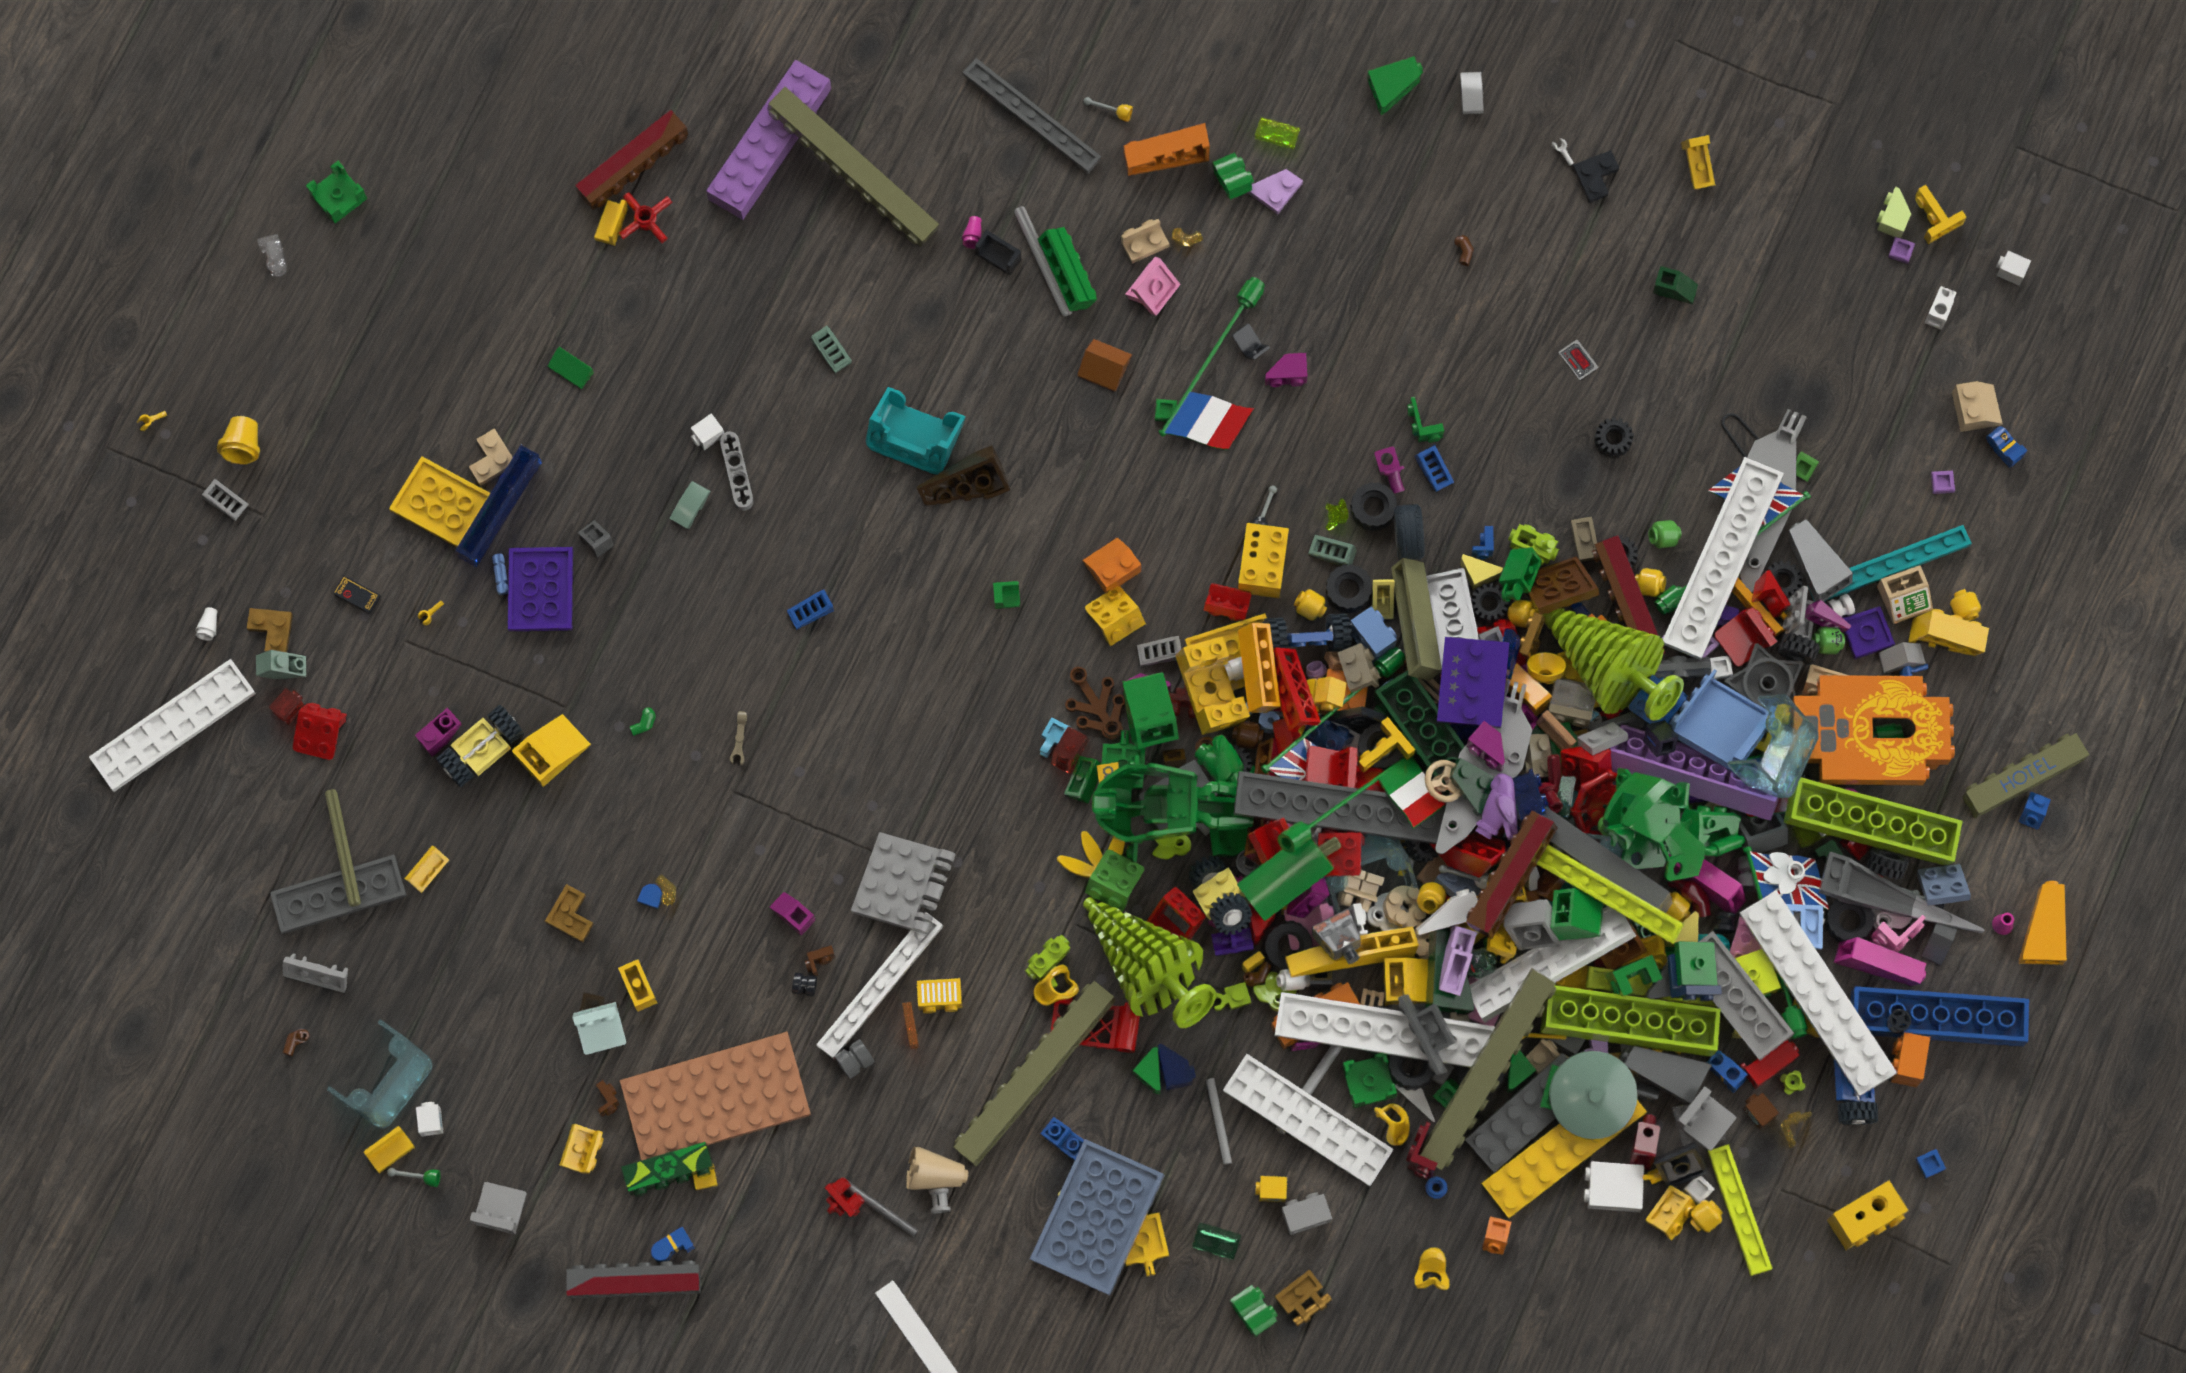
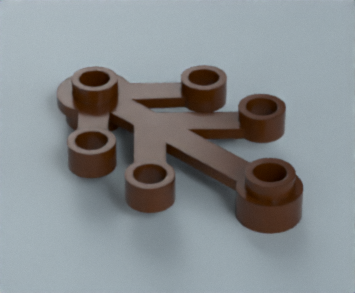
M1079 666L1073 668L1070 672V679L1072 683L1080 686L1090 704L1077 702L1076 699L1069 698L1065 702L1066 710L1068 712H1075L1077 710L1098 715L1102 721L1088 720L1086 716H1079L1076 720L1077 727L1080 730L1090 728L1102 731L1103 736L1110 740L1119 738L1123 728L1118 720L1121 708L1125 705L1124 696L1117 694L1113 697L1114 707L1111 717L1105 711L1110 690L1114 688V680L1111 677L1103 678L1101 682L1102 691L1098 700L1086 681V670ZM1081 674L1083 678L1076 680L1075 675ZM1110 681L1112 685L1110 687H1106L1104 685V682ZM1121 698L1123 703L1116 704L1115 700ZM1073 702L1076 706L1069 708L1068 703ZM1085 720L1087 724L1081 726L1079 725V721ZM1111 726L1116 728V731L1113 733L1108 731V728Z

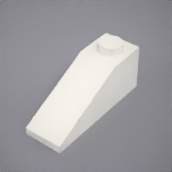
M1469 889L1457 891V896L1451 897L1416 929L1417 934L1421 935L1466 922L1467 913L1478 902L1475 892H1469Z

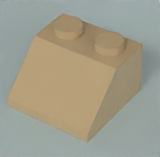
M1975 381L1955 386L1952 396L1961 432L2002 425L1994 385Z

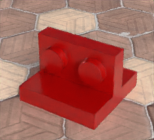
M1285 818L1275 821L1268 820L1248 834L1262 864L1282 850L1278 843V836L1289 828Z

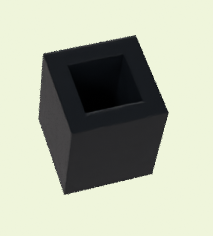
M1665 720L1646 725L1643 742L1656 757L1675 752L1678 735Z

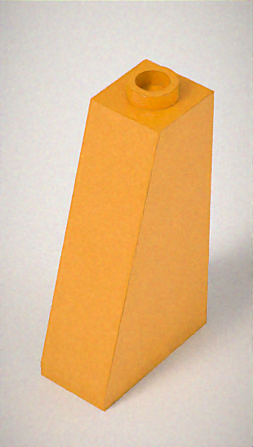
M2046 881L2039 888L2021 950L2019 964L2063 965L2066 962L2065 884H2058L2057 881Z

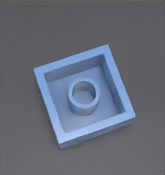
M1371 606L1351 620L1350 629H1352L1351 636L1357 644H1363L1372 651L1374 656L1372 664L1374 666V662L1387 650L1395 647L1397 635L1391 627L1387 628L1384 624L1382 614L1378 610L1375 611Z

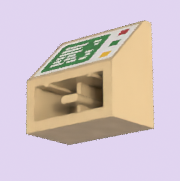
M1920 565L1883 578L1877 586L1893 624L1922 615L1933 609L1929 584Z

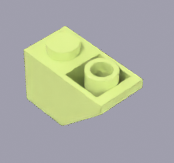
M1895 187L1893 194L1888 192L1884 202L1887 205L1886 210H1881L1877 218V222L1880 223L1877 230L1901 238L1911 212L1900 189Z

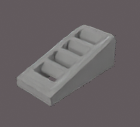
M216 479L212 481L201 496L205 501L234 521L238 519L249 505ZM216 489L220 490L214 498L211 497ZM223 493L227 495L221 503L217 501ZM230 498L233 499L232 503L226 508L224 505ZM236 503H239V508L235 511V513H232V508L236 505Z
M1179 636L1137 645L1140 666L1177 661L1175 655L1181 650ZM1170 645H1174L1175 653H1171ZM1165 646L1167 655L1162 654L1161 647ZM1153 648H1157L1158 657L1154 658ZM1145 649L1149 650L1150 659H1146Z

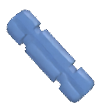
M495 554L492 556V560L495 565L496 584H498L496 585L499 595L508 594V580L503 554Z

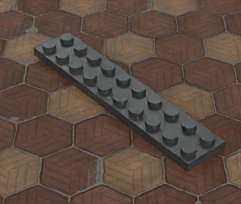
M1239 771L1233 815L1271 821L1285 818L1286 823L1295 824L1300 821L1309 825L1358 789ZM1364 790L1314 827L1437 844L1446 806L1412 830L1405 815L1385 792Z

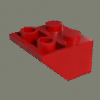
M1581 746L1563 749L1561 751L1562 779L1565 780L1567 788L1580 791V785L1583 782L1586 783L1605 773V770H1612L1611 749H1606L1595 755H1591ZM1599 785V786H1597V787H1595V788H1596L1597 790H1599V789H1601L1602 787H1601V785Z

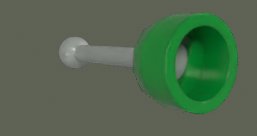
M389 1168L387 1174L391 1177L399 1175L421 1178L430 1187H438L440 1183V1170L430 1169L424 1174L396 1171L394 1168Z

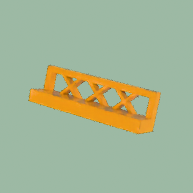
M1737 578L1732 593L1746 609L1753 607L1761 613L1762 621L1774 631L1776 638L1785 631L1783 626L1779 625L1771 613L1759 601H1751L1753 594L1743 584L1742 580ZM1783 612L1779 617L1785 620L1787 615Z

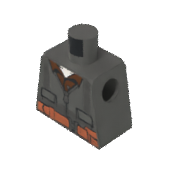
M1349 909L1312 927L1313 938L1333 960L1344 956L1348 964H1353L1359 959L1355 950L1360 948L1361 939Z

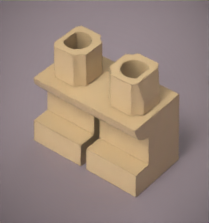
M1362 870L1359 876H1337L1334 891L1339 892L1337 904L1350 907L1354 897L1357 898L1356 904L1361 903L1362 909L1368 912L1371 903L1378 900L1376 894L1379 886L1383 885L1384 877Z

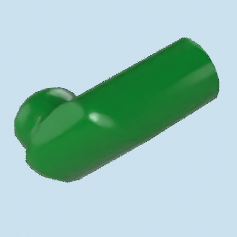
M647 707L643 709L640 722L630 726L633 736L652 728L656 718L652 708Z

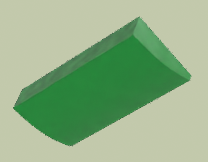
M1311 838L1292 853H1287L1282 849L1238 882L1237 885L1262 919L1266 921L1331 872L1334 867Z

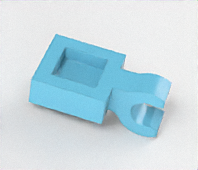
M1051 718L1041 735L1045 742L1040 749V755L1048 758L1054 744L1061 747L1070 731V727Z

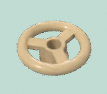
M1448 760L1434 762L1429 766L1425 774V785L1429 794L1441 802H1452L1461 796L1460 790L1454 786L1449 778L1455 763ZM1444 766L1443 773L1437 775L1431 781L1434 770ZM1449 790L1452 795L1443 796L1437 792Z

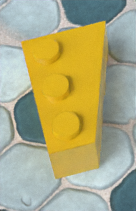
M1932 609L1913 618L1908 642L1916 643V641L1920 640L1929 642L1928 647L1935 648L1936 644L1948 647V651L1976 656L1985 652L1989 628L1981 626L1980 622H1968L1963 620L1961 616H1950L1944 614V611L1940 609Z

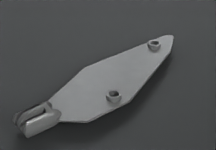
M1787 409L1778 430L1756 440L1747 458L1783 472L1784 475L1781 482L1796 491V439L1807 417L1802 415L1795 430H1793L1799 417V413L1794 412L1787 427H1785L1791 415V410ZM1791 511L1759 534L1753 542L1740 572L1743 584L1751 593L1754 590L1755 582L1760 578ZM1753 561L1759 563L1757 566L1751 565Z
M1506 680L1502 727L1495 729L1502 736L1505 764L1501 773L1511 776L1514 780L1523 769L1532 728L1521 709L1527 685H1522L1518 701L1515 699L1518 682H1514L1511 697L1508 698L1506 696L1510 680ZM1467 744L1459 754V758L1468 761L1494 777L1500 773L1496 769L1492 770L1479 756H1473L1469 752ZM1462 795L1455 801L1447 802L1435 848L1438 854H1444L1465 839L1474 829L1477 821L1482 819L1483 811L1480 815H1475L1473 812L1474 808L1467 799L1464 800ZM1454 824L1456 828H1450L1449 825Z

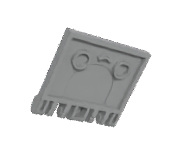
M879 832L851 912L915 932L928 934L930 928L928 923L932 922L933 917L919 912L920 908L936 910L937 905L931 901L924 900V898L939 902L944 886L930 880L946 883L947 878L942 874L933 873L934 869L938 868L949 871L951 865L948 863H953L956 854L948 850L933 848Z

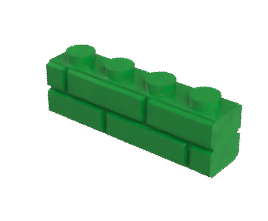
M1065 227L1046 230L1038 238V242L1069 311L1088 309L1097 300L1096 291L1091 287L1088 274L1083 269L1080 256L1072 244L1071 236L1067 233Z

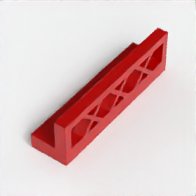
M1273 649L1280 708L1288 731L1297 732L1303 725L1320 724L1321 721L1296 649ZM1285 655L1290 656L1292 664L1286 660ZM1291 672L1297 676L1299 682L1292 677ZM1297 691L1304 695L1305 701L1298 695ZM1304 709L1310 713L1311 718H1306Z

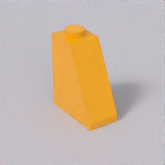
M1516 664L1513 667H1507L1506 680H1510L1508 693L1511 695L1514 682H1518L1515 699L1519 701L1522 685L1526 684L1523 703L1528 705L1537 717L1549 707L1552 695L1520 665Z

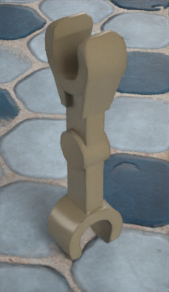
M739 711L737 715V735L735 737V748L730 756L731 764L734 763L733 759L736 756L741 757L740 765H743L745 761L742 746L747 714Z

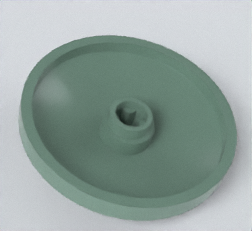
M1585 1051L1569 1057L1555 1071L1550 1083L1549 1101L1555 1118L1567 1131L1582 1138L1601 1139L1617 1133L1629 1122L1636 1108L1637 1087L1632 1073L1621 1060L1605 1052Z

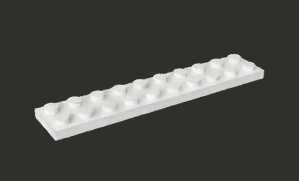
M1744 457L1663 638L1665 646L1699 660L1702 659L1782 480L1783 472Z
M1776 890L1740 912L1743 921L1858 1096L1860 1097L1896 1075V1070L1778 891Z
M1281 992L1275 1036L1429 1061L1426 1053L1421 1051L1418 1044L1419 1040L1416 1034L1410 1030L1409 1020L1402 1011ZM1444 1018L1456 1043L1438 1052L1442 1062L1471 1068L1495 1027Z

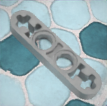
M726 432L721 436L720 444L734 502L739 510L746 511L753 506L754 501L739 438L734 432ZM728 438L734 441L732 443L734 451L730 452L729 445L726 443ZM736 456L740 458L739 465L731 466L729 464L731 457ZM742 476L745 478V482L743 485L737 486L733 483L734 478ZM744 490L745 498L748 499L746 501L747 504L738 502L741 500L740 491Z

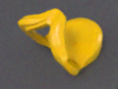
M1066 965L1054 967L1034 987L1035 999L1045 1006L1059 1000L1072 998L1079 992L1076 982L1070 979V972ZM1061 973H1064L1066 982L1072 986L1064 993L1056 992L1051 984V980Z
M1388 1104L1382 1109L1375 1107L1376 1117H1381L1389 1124L1386 1134L1387 1142L1393 1146L1402 1145L1409 1136V1118L1406 1111L1398 1104ZM1393 1108L1400 1115L1401 1121L1395 1122L1386 1115V1112Z
M1430 1248L1422 1253L1418 1271L1414 1278L1415 1287L1426 1288L1434 1284L1436 1288L1441 1290L1449 1288V1278L1446 1274V1258L1442 1250ZM1434 1272L1440 1275L1442 1280L1440 1282L1437 1278L1430 1277L1423 1282V1274Z

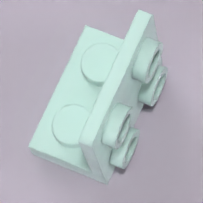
M616 1002L573 1013L574 1024L577 1025L585 1055L626 1044Z

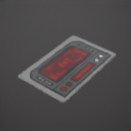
M1575 340L1559 351V354L1579 380L1598 368L1578 340Z

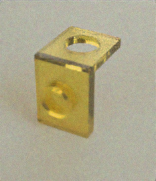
M1800 1111L1788 1115V1119L1781 1123L1790 1149L1796 1145L1789 1126L1810 1119L1812 1116L1811 1111L1803 1114Z

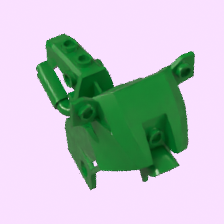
M1139 755L1133 756L1128 764L1115 770L1099 782L1092 796V810L1103 831L1114 839L1131 843V846L1127 845L1126 856L1130 858L1132 863L1137 862L1138 844L1143 843V841L1196 833V823H1203L1215 831L1246 830L1253 827V818L1233 815L1235 798L1215 797V793L1236 796L1237 783L1216 780L1208 782L1202 788L1197 787V775L1195 772L1154 763L1139 765ZM1144 775L1169 778L1168 785H1152L1144 793V800L1131 802V790L1137 780L1144 779ZM1143 816V821L1147 824L1168 823V830L1151 831L1134 836L1131 831V818Z
M1618 768L1616 776L1617 791L1609 801L1602 821L1606 826L1603 831L1611 837V846H1615L1618 843L1622 849V860L1636 869L1664 867L1665 862H1667L1665 879L1673 881L1698 876L1705 856L1718 857L1740 848L1745 843V837L1738 835L1741 816L1728 812L1727 807L1714 806V810H1710L1711 807L1698 806L1697 810L1685 809L1680 819L1679 806L1688 805L1690 783L1679 782L1675 785L1663 778L1636 772L1631 774L1628 769ZM1635 852L1640 854V861L1637 864H1633L1631 861V856ZM1677 862H1679L1680 870L1678 874L1675 875L1674 866Z

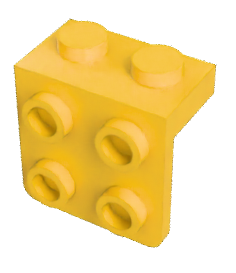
M1120 586L1111 589L1107 594H1103L1085 606L1086 612L1101 628L1110 646L1146 624L1139 607Z

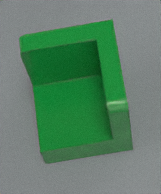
M1019 581L993 583L995 609L1020 607Z

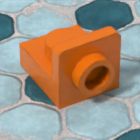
M1490 1216L1482 1249L1493 1254L1503 1255L1511 1222Z

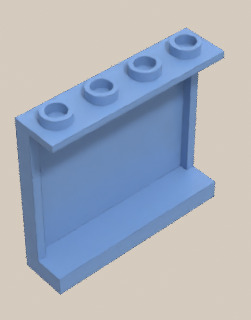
M1714 669L1710 675L1706 674L1700 683L1701 687L1694 689L1690 696L1691 700L1684 702L1680 709V715L1675 714L1670 725L1678 735V740L1736 774L1769 730L1777 705L1773 703L1769 710L1761 707L1715 680L1714 677L1717 670Z

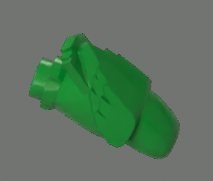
M1217 735L1212 741L1213 745H1206L1204 743L1197 749L1194 755L1198 759L1197 763L1204 765L1215 781L1221 780L1237 783L1239 771L1243 772L1244 766L1236 750H1234L1233 746L1224 736Z

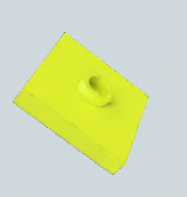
M1763 949L1735 958L1763 995L1782 989L1775 968Z

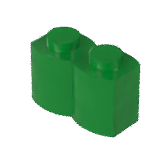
M1232 153L1212 162L1214 174L1230 200L1252 191L1254 180L1251 173L1245 171V164L1241 157L1238 158L1235 153Z
M1250 1285L1230 1299L1229 1302L1255 1338L1277 1322L1275 1317L1278 1315L1271 1305L1267 1307L1262 1299L1265 1296L1259 1287L1254 1288Z

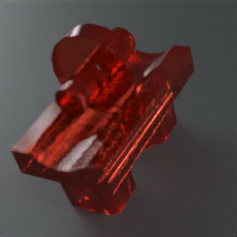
M1186 686L1184 689L1176 688L1175 694L1169 693L1175 716H1180V707H1189L1188 717L1196 718Z

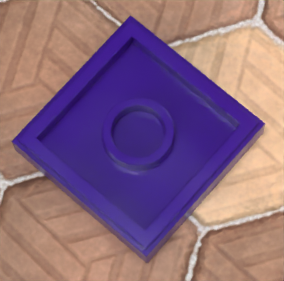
M1880 606L1843 618L1851 625V628L1845 631L1844 634L1854 659L1895 646Z

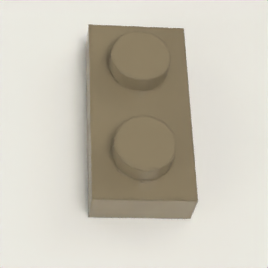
M1592 517L1571 520L1570 524L1579 561L1594 560L1591 551L1594 550L1593 546L1597 543Z

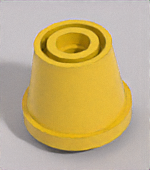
M244 416L231 418L223 438L218 441V453L225 460L235 464H249L256 461L260 453L258 447V423Z

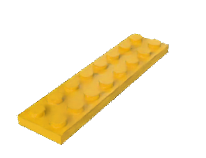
M1637 1100L1636 1108L1629 1122L1617 1133L1601 1139L1579 1137L1567 1131L1561 1124H1558L1485 1180L1482 1185L1509 1219L1640 1119L1647 1111Z

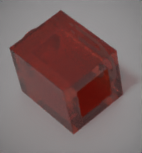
M285 688L269 708L273 714L289 725L298 715L299 710L305 705L301 701L303 697L295 690L290 692Z

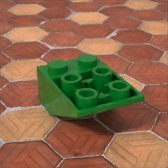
M1163 672L1123 681L1122 686L1131 742L1140 749L1179 739L1176 717Z

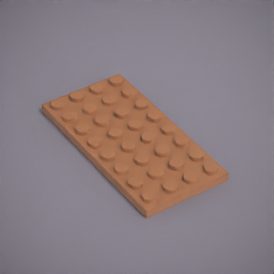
M788 1032L620 1080L641 1160L701 1142L711 1145L811 1116Z

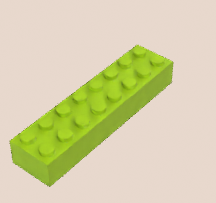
M1799 777L1791 783L1783 823L1948 866L1955 862L1963 821Z
M1554 985L1556 991L1551 999L1546 998L1543 1003L1545 1009L1542 1012L1541 1033L1710 1057L1718 1049L1720 1008L1628 995L1621 996L1620 994Z

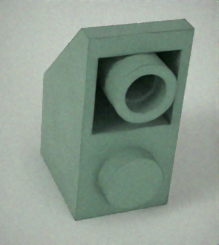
M276 650L263 652L256 655V676L271 679L306 677V656Z

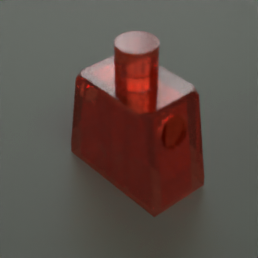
M1068 726L1054 749L1051 765L1070 774L1088 744L1089 738Z

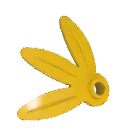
M1082 831V846L1092 866L1078 859L1063 855L1058 856L1057 861L1068 871L1090 878L1103 855L1092 836L1088 832ZM1113 838L1108 850L1122 855L1125 842Z

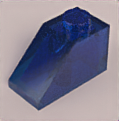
M1163 1044L1157 1045L1167 1091L1192 1085V1079L1196 1078L1193 1065L1189 1066L1187 1059Z

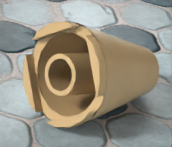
M913 1147L909 1158L910 1169L907 1171V1189L921 1190L961 1187L962 1183L967 1182L968 1170H965L963 1164L921 1147Z

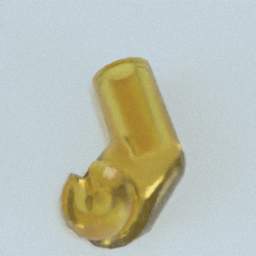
M1175 228L1172 231L1174 242L1185 247L1203 241L1200 231L1190 235L1184 233L1181 228Z
M661 874L655 880V883L663 889L661 902L664 905H672L676 900V887Z

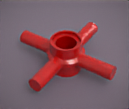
M626 193L623 198L635 212L634 221L618 233L619 236L625 239L640 228L642 230H650L660 243H664L667 237L655 224L656 215L672 203L670 198L667 196L650 208L645 205L640 206L630 193ZM644 215L650 216L646 221L640 220Z

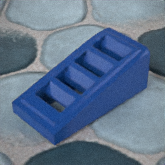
M1435 445L1414 456L1435 492L1454 483ZM1432 455V459L1425 461V457ZM1436 461L1437 466L1429 469L1428 465ZM1438 469L1442 471L1440 474L1433 477L1432 472ZM1445 476L1446 480L1439 484L1436 483L1435 480Z
M823 589L787 610V613L797 630L833 612L834 607ZM821 599L825 605V607L823 608L818 602ZM813 603L815 604L818 610L815 613L811 607V604ZM805 607L808 609L810 613V616L808 617L806 616L803 608ZM799 611L803 620L799 621L795 612Z

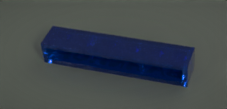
M520 445L455 549L458 558L475 567L478 566L542 463L539 454Z

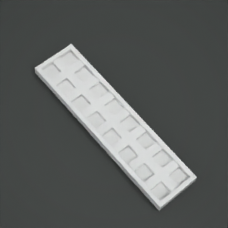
M230 659L96 751L89 758L110 788L115 792L256 693Z
M1607 906L1603 908L1600 937L1560 941L1559 946L1535 948L1470 984L1473 1003L1485 1023L1507 1009L1531 968L1557 982L1631 940L1636 935L1626 917Z
M1248 1054L1245 1055L1223 1089L1225 1093L1369 1187L1394 1150Z

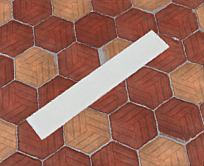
M891 1281L877 1291L876 1295L931 1373H958L895 1282Z

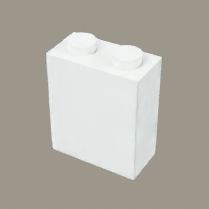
M1591 1162L1589 1168H1585V1181H1588V1189L1584 1190V1202H1588L1587 1209L1640 1212L1643 1201L1644 1165Z

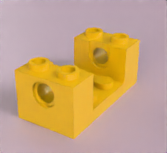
M1223 636L1183 647L1175 655L1202 735L1239 725L1250 717L1244 697L1235 698L1223 662L1229 657V653ZM1206 683L1213 685V694L1205 691L1204 685Z

